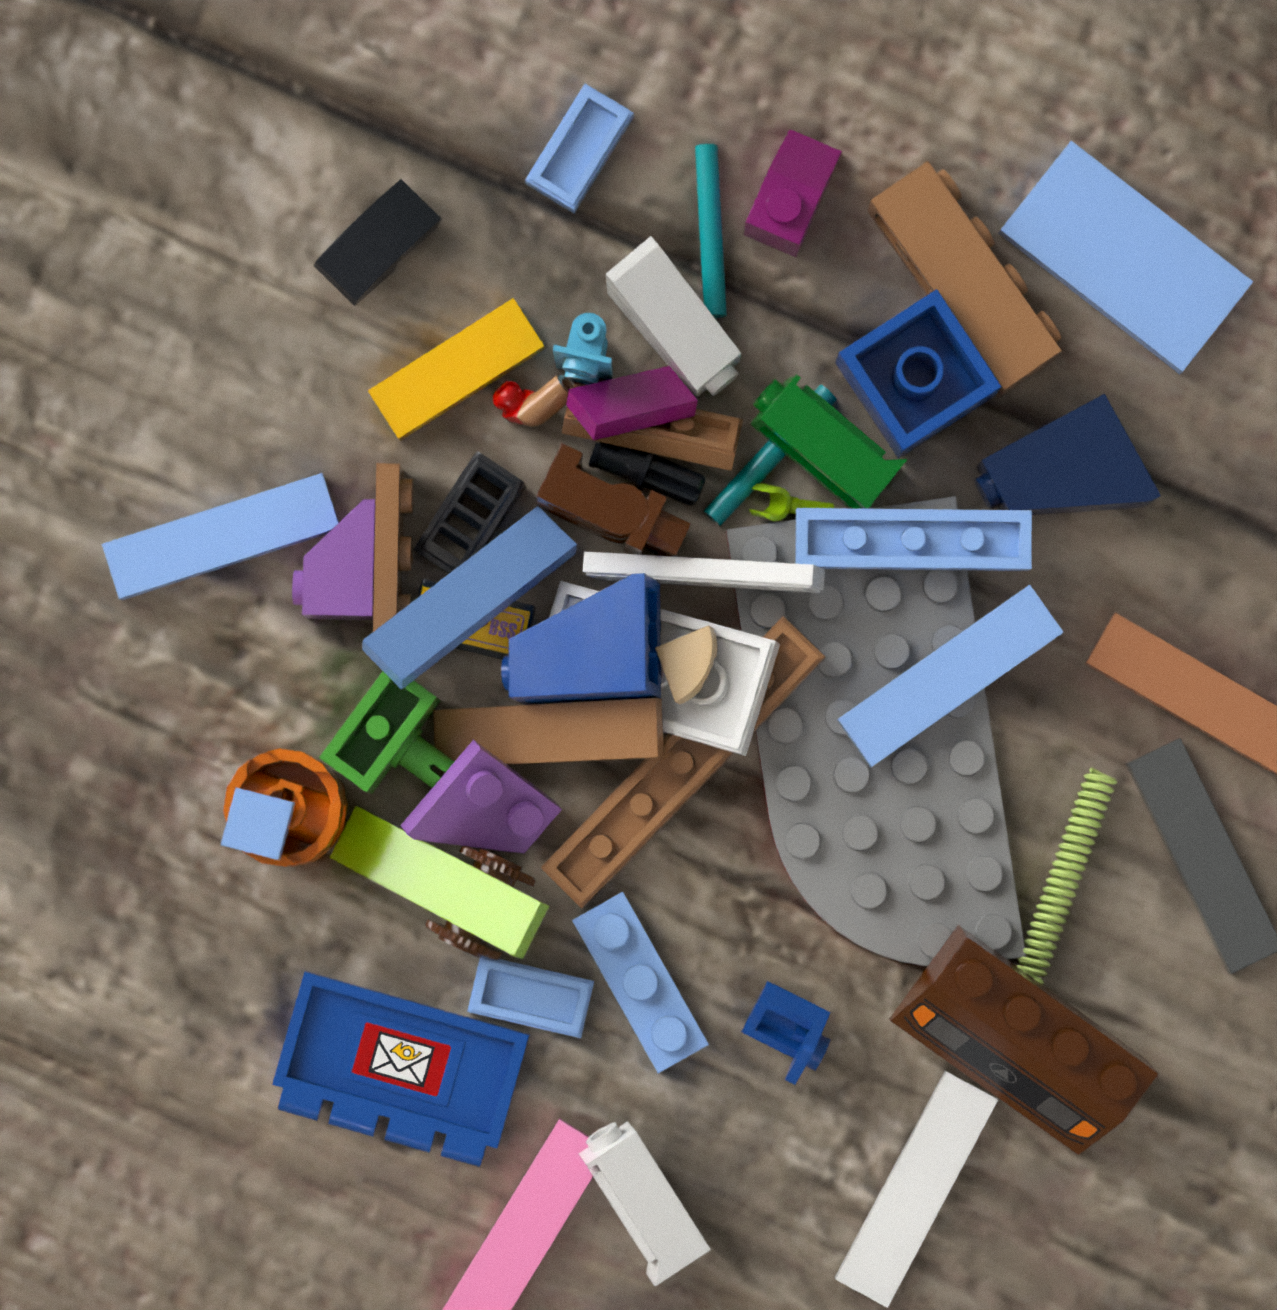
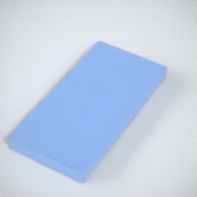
M1073 141L1069 142L998 233L1178 374L1185 370L1253 283L1250 278Z

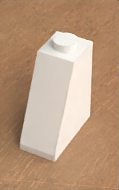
M652 236L606 273L607 294L665 363L673 369L695 398L706 390L712 396L716 395L739 375L734 366L740 362L741 352Z

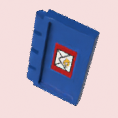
M305 971L272 1085L283 1088L278 1110L318 1121L323 1102L328 1100L334 1102L328 1122L330 1125L374 1137L379 1118L384 1116L390 1118L385 1135L386 1141L430 1153L437 1131L446 1134L441 1152L442 1157L480 1167L486 1146L498 1148L530 1034Z

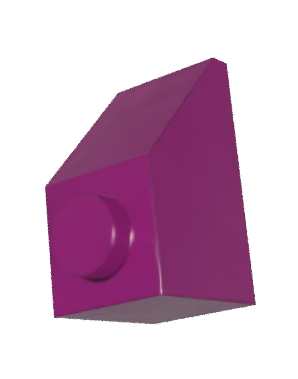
M789 129L768 169L746 219L744 235L793 257H797L842 151Z

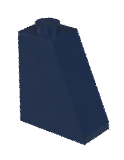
M1105 394L982 459L976 466L981 476L974 479L975 485L989 509L998 506L1000 510H1032V515L1143 508L1161 496Z

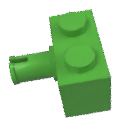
M383 671L319 757L359 788L370 794L374 793L392 767L396 769L401 765L433 788L441 776L434 772L432 767L437 766L443 772H446L455 762L421 737L423 730H421L422 726L441 700L414 680L401 690Z

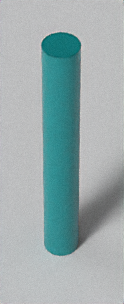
M700 144L695 146L703 304L714 318H723L727 316L718 145Z
M822 384L816 388L815 392L831 406L837 401V398ZM768 440L706 507L704 513L718 526H721L754 491L752 487L761 483L786 455Z

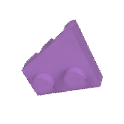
M473 739L400 826L414 840L524 854L562 809L551 797Z

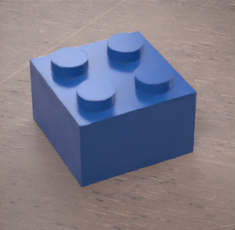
M937 289L840 351L835 362L898 459L995 397L1002 387Z

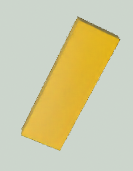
M512 298L367 391L399 441L540 353L545 349V346L515 299Z

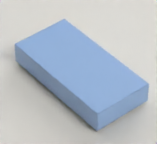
M584 84L526 177L525 184L572 213H575L634 118V112L589 85Z
M482 955L479 959L467 1012L581 1038L594 980L504 959L493 960Z

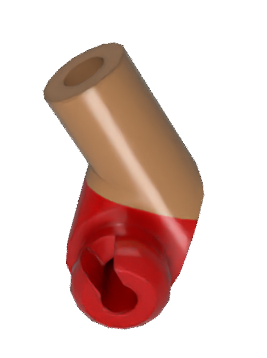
M562 374L555 375L537 392L528 389L521 390L516 382L507 381L493 394V404L496 408L503 411L502 417L507 421L529 427H537L544 424L566 405L568 391L575 387Z

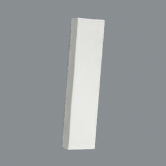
M584 552L583 572L587 576L598 580L620 581L632 574L645 573L660 584L820 593V590H824L825 570L812 564Z
M944 1071L835 1276L837 1281L888 1308L998 1101L997 1098Z

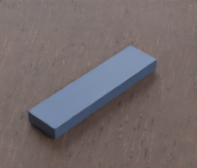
M537 506L363 639L362 650L402 690L576 554L577 544Z

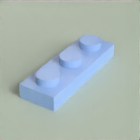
M624 892L617 894L572 920L657 1073L664 1071L709 1045Z

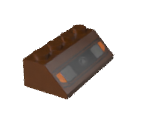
M960 925L955 928L889 1018L892 1023L1078 1155L1121 1124L1158 1075V1072L1146 1058Z

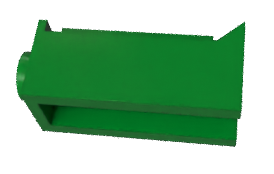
M796 374L788 378L783 384L774 379L754 402L753 406L760 412L750 425L848 508L861 509L862 507L863 509H868L908 459L885 460L882 458L886 451L808 385L799 388L796 385L801 379L799 375Z

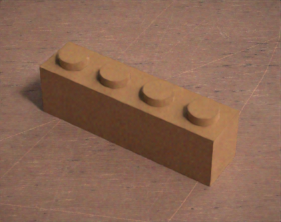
M927 161L871 199L867 212L926 296L936 289L939 291L1002 386L996 394L1000 398L1057 358L1062 351L1056 343L1061 340V335L1051 318L1044 311L1036 314L1023 295L1028 292V288L1017 270L1009 263L1003 267L990 249L995 245V242L984 223L976 216L969 220L957 203L962 198V195L950 175L943 169L936 173L929 161Z

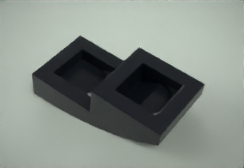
M400 179L365 210L315 261L314 267L355 306L394 272L401 259L438 228L442 218Z

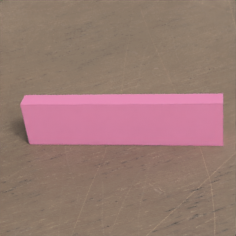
M559 1118L442 1310H512L593 1177L587 1165L578 1154L588 1148L586 1140L590 1136Z

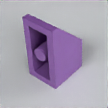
M363 499L304 555L303 571L294 570L292 582L293 605H302V615L307 619L373 620L375 499Z

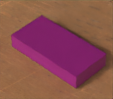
M665 366L569 389L566 406L591 438L598 440L695 416L698 400L670 366Z

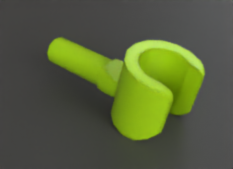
M758 483L752 489L768 492L770 504L764 511L749 509V512L756 517L780 521L788 513L796 514V508H834V504L799 499L798 497L790 496L789 492L784 488L766 483Z

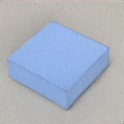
M236 787L221 845L281 860L295 802Z

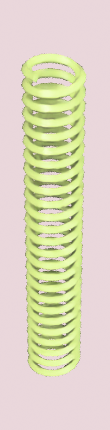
M1093 767L1089 769L1090 773L1084 775L1087 782L1080 784L1085 791L1077 792L1081 799L1074 801L1078 808L1071 809L1075 817L1068 818L1071 824L1065 827L1068 834L1061 836L1066 843L1058 844L1061 851L1055 853L1059 860L1052 862L1053 867L1056 869L1049 870V874L1054 878L1045 879L1049 886L1043 887L1042 890L1047 895L1039 897L1040 901L1044 904L1036 905L1037 910L1041 913L1036 912L1033 914L1034 919L1037 921H1032L1029 924L1034 930L1026 931L1027 935L1032 938L1024 940V944L1029 947L1023 949L1026 957L1017 958L1018 962L1022 965L1016 966L1041 984H1044V981L1038 976L1044 977L1048 975L1046 970L1041 967L1048 968L1051 966L1049 961L1043 958L1051 959L1054 957L1046 949H1057L1056 944L1048 940L1059 941L1060 937L1053 932H1063V928L1056 923L1064 924L1067 922L1064 917L1058 914H1070L1069 910L1061 905L1068 907L1073 905L1071 900L1063 896L1076 897L1075 892L1068 888H1079L1078 883L1068 878L1074 880L1083 879L1081 874L1073 870L1083 872L1086 869L1075 861L1089 862L1086 856L1078 852L1092 853L1089 847L1080 843L1092 846L1095 844L1094 840L1085 835L1098 836L1096 830L1085 825L1095 828L1102 827L1100 822L1090 817L1103 819L1105 818L1104 814L1092 808L1103 811L1108 809L1107 805L1094 799L1105 802L1111 801L1110 796L1097 790L1107 793L1114 792L1112 787L1099 781L1113 785L1117 784L1115 778Z

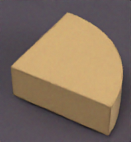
M709 625L655 648L676 703L681 705L698 694L711 671L714 658L717 655V638L714 628Z

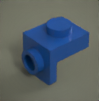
M767 981L741 1032L792 1057L793 1061L785 1080L796 1085L805 1067L816 1071L824 1057L831 1039L821 1034L831 1012Z

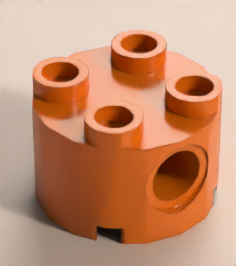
M279 748L259 754L238 768L226 788L223 808L226 822L236 787L295 802L281 860L242 851L262 864L295 867L316 862L334 847L345 828L348 804L344 784L327 764L305 752Z

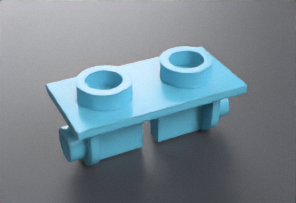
M594 313L579 315L572 323L567 347L558 345L553 347L556 368L564 370V376L569 381L589 385L599 382V378L605 380L613 379L612 358L606 357L608 348L606 325L600 316Z

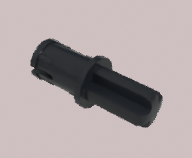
M596 442L589 461V467L600 469L636 484L635 487L640 491L645 487L688 506H693L699 500L705 485V477L702 474L661 458L657 454L603 442Z

